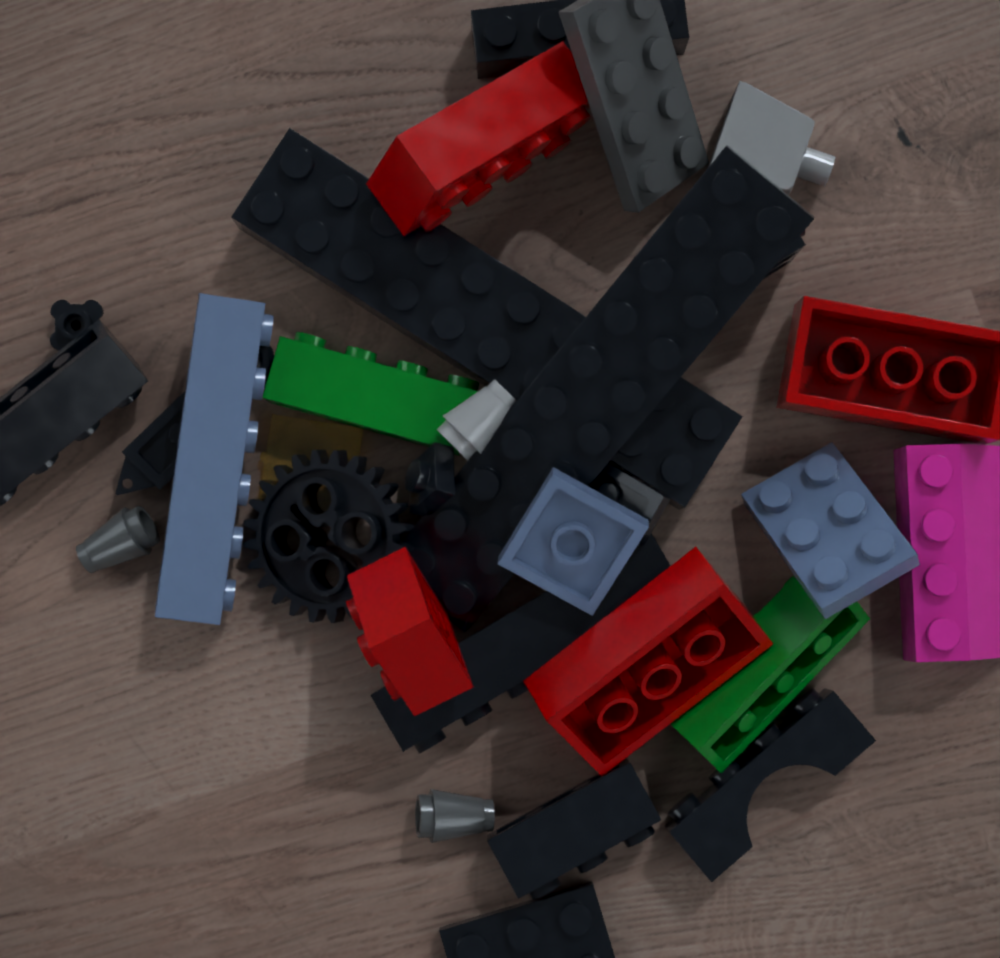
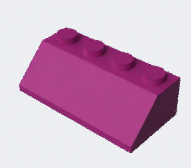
M977 444L906 445L893 450L897 528L918 554L920 563L919 566L899 577L903 660L910 662H944L1000 658V446Z

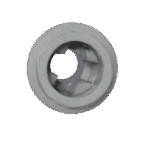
M494 379L487 387H483L444 414L445 421L437 431L468 460L476 451L482 454L501 425L504 417L517 401Z

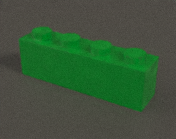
M296 332L294 340L280 336L262 397L268 403L429 448L434 442L452 446L437 431L445 421L443 415L478 392L479 382L465 377L449 374L447 382L426 377L428 368L415 363L398 360L396 368L375 363L377 354L361 348L347 346L345 354L325 349L326 340L311 334ZM454 448V455L463 457V456Z
M791 576L783 588L762 610L753 615L773 645L670 725L712 766L722 773L870 620V617L857 601L829 618L824 619L795 576Z

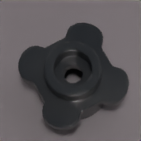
M66 300L56 301L50 310L51 315L55 318V332L50 337L52 347L57 351L62 349L103 316V307L95 300H88L84 304H70ZM75 321H80L82 325L78 331H74L72 328V324Z

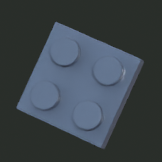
M553 467L499 554L498 565L593 616L648 530L649 521Z

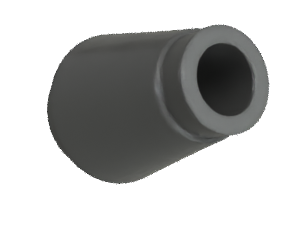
M137 506L130 510L124 507L85 539L83 543L77 545L76 553L83 567L89 573H94L98 570L149 555L152 551L151 547L160 542V536L155 523L144 508Z
M430 789L429 794H418L416 797L415 826L418 838H429L431 843L494 830L495 810L493 799H482L480 797Z

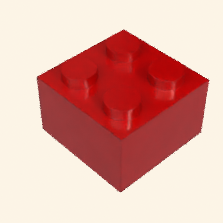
M406 546L347 575L353 598L346 601L347 608L358 629L364 631V634L357 637L359 647L371 667L378 664L382 667L383 670L380 671L382 681L394 701L402 698L412 714L416 716L474 688L449 617Z

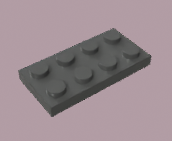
M577 0L559 11V15L624 211L639 213L708 165L707 153L660 0Z

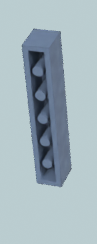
M203 293L198 294L155 604V617L220 625L222 611L232 612L236 580L227 579L229 559L240 558L243 540V527L234 526L237 505L247 506L251 475L242 473L244 453L255 452L258 434V422L249 420L252 399L262 400L266 377V368L257 367L259 346H270L274 315L264 314L266 303Z

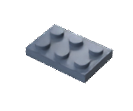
M833 442L741 494L744 505L824 619L829 618L920 565L916 551Z

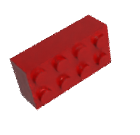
M562 41L395 137L366 185L403 236L420 226L426 232L434 229L452 214L450 208L462 201L466 207L472 206L493 189L491 186L493 182L503 177L509 183L521 176L532 166L533 163L530 160L542 154L545 159H549L569 145L572 140L568 135L578 130L591 118L587 111L590 106L571 51Z
M803 296L794 305L776 408L981 445L999 441L1000 331Z
M694 547L524 680V683L545 720L603 776L771 647L773 643L699 549Z

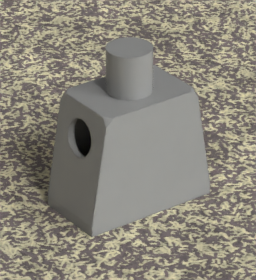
M739 81L733 93L708 167L725 146L728 145L789 195L796 177L825 187L836 157L807 147L815 125V121L812 118L752 85Z

